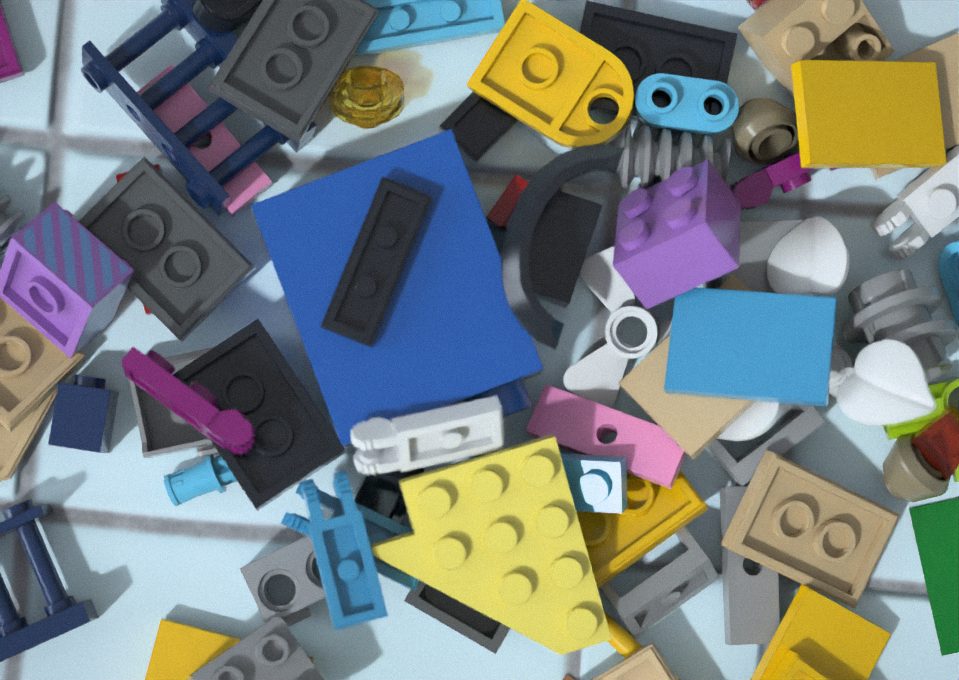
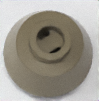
M754 98L745 102L739 108L737 118L733 123L734 148L738 157L748 163L765 165L786 156L794 148L798 140L796 113L771 98Z
M903 435L898 437L883 462V484L889 493L897 499L901 500L904 498L909 502H917L941 496L948 490L951 478L949 466L935 445L923 436Z

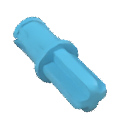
M213 454L205 456V461L164 475L165 488L174 506L182 505V503L215 490L223 493L227 490L226 485L237 481L221 455L215 457Z

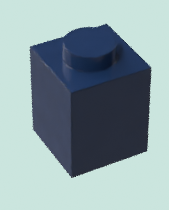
M75 374L74 384L59 382L48 445L109 453L119 392L105 390L107 379Z

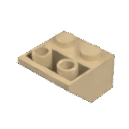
M770 0L737 27L762 65L793 97L791 64L799 60L884 61L895 52L862 0Z

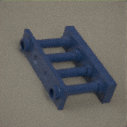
M161 0L162 5L160 8L162 12L106 56L90 40L82 46L83 67L81 72L87 82L98 93H102L105 90L187 180L188 183L185 184V188L191 198L201 208L206 209L210 206L220 216L227 210L230 198L229 194L223 189L224 186L277 143L284 145L287 142L297 153L312 141L316 124L313 121L299 144L264 123L265 127L208 172L188 149L239 108L219 97L175 133L167 127L154 110L208 67L215 69L218 66L220 68L239 38L233 32L218 33L201 24L193 12V0ZM184 28L197 42L195 44L196 50L139 95L119 72L173 29L181 31Z
M32 499L2 511L5 521L0 522V537L14 531L17 532L48 603V606L44 607L47 618L31 625L28 624L25 617L20 618L0 573V662L99 618L91 599L77 604L73 595L67 596L36 524V521L54 514L50 504L35 507Z

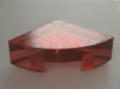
M954 405L916 432L911 439V443L921 451L924 457L946 480L959 466V412Z

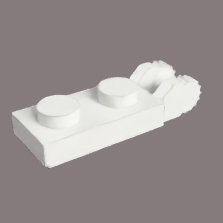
M959 145L946 154L947 164L936 168H929L897 194L898 199L871 222L872 225L870 226L877 236L891 233L907 221L909 216L916 222L889 246L890 249L888 250L895 260H904L911 254H914L916 250H919L926 244L929 237L933 238L959 217Z
M497 396L393 418L392 422L377 417L369 419L367 422L357 423L356 426H353V430H351L352 444H354V448H359L356 451L357 454H354L355 468H357L358 472H362V475L367 474L368 476L370 474H383L396 470L405 472L502 450L505 447L502 407Z

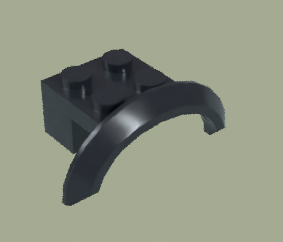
M609 144L585 145L560 154L543 166L525 187L508 220L501 253L502 285L508 305L520 325L536 341L556 350L564 323L555 319L541 305L539 299L564 308L569 305L603 206L562 192L563 186L571 179L590 172L606 171L615 174L624 150L623 147Z

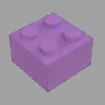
M709 159L693 167H682L672 173L668 179L647 189H637L619 202L613 267L646 309L739 268L741 203Z

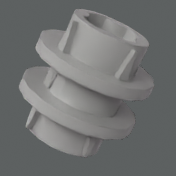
M908 269L886 272L854 288L848 294V301L855 315L843 324L842 327L843 336L850 343L867 342L870 345L882 340H896L909 346L918 356L923 366L927 384L951 370L953 364L945 347L957 337L959 331L955 322L950 319L933 321L931 314L942 305L944 300L941 291L935 286L918 287L912 272Z

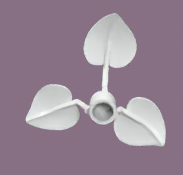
M819 216L808 218L785 235L771 252L767 263L769 285L775 293L808 296L833 294L843 286L847 278L849 253L841 233L830 221ZM834 335L829 393L837 399L841 410L850 419L866 425H888L913 420L936 410V404L929 390L923 366L918 356L909 346L896 340L874 342L862 349L855 361L844 351L843 345L837 341ZM754 402L716 439L746 441L764 434L776 422L782 403Z

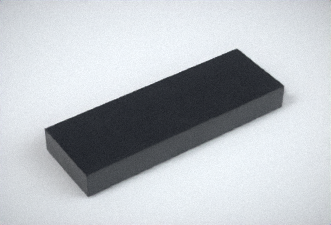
M385 177L381 178L324 316L321 328L372 348L433 200L431 196Z

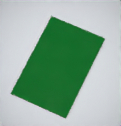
M959 498L909 508L942 656L959 652Z

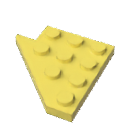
M553 434L398 480L413 531L371 543L370 547L373 556L560 655L612 640L556 437Z

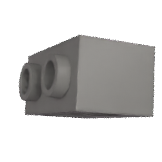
M305 536L239 568L265 623L276 616H280L287 627L311 616L308 606L325 598L321 577L315 570L316 558L311 538ZM274 575H286L294 582L296 592L291 602L278 603L270 597L268 584Z

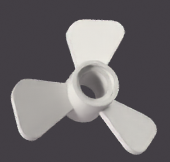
M614 246L586 258L580 271V276L585 284L612 313L605 326L607 344L570 366L563 376V382L568 391L607 407L614 405L621 388L619 382L624 378L629 359L644 356L656 348L670 335L672 319L659 321L657 315L651 309H646L643 305H636L635 294L613 267ZM629 316L641 319L647 327V337L639 346L629 345L621 338V323Z

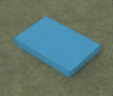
M696 287L675 296L664 385L665 392L667 394L827 407L838 305L837 298Z

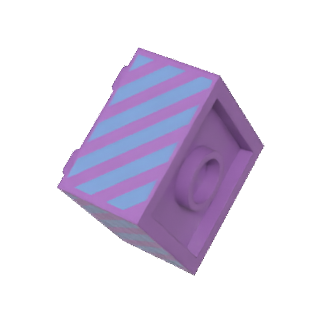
M54 201L11 237L0 269V298L71 359L112 322L134 270L125 259L122 260L74 219L71 212L67 209L64 210Z

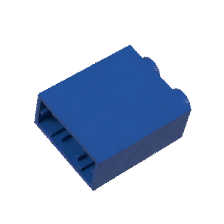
M451 129L251 205L342 446L350 447L354 445L351 440L353 426L377 417L392 422L393 418L492 396L498 397L502 407L503 418L533 406L523 380L541 374L544 368L531 335L520 325L508 305L502 285L501 257ZM385 177L427 194L433 200L373 346L370 348L323 329L320 326L381 178Z

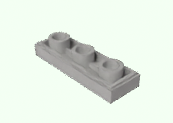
M748 486L719 487L721 541ZM722 546L725 644H769L780 625L778 572L753 561L752 570L746 573L743 569V561L746 557Z

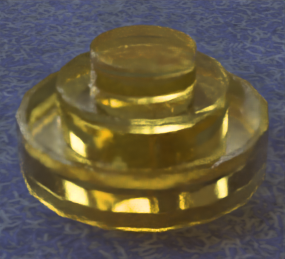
M365 65L347 69L329 95L330 109L334 116L346 123L363 129L378 127L399 116L404 109V82L399 75L391 70L377 66Z

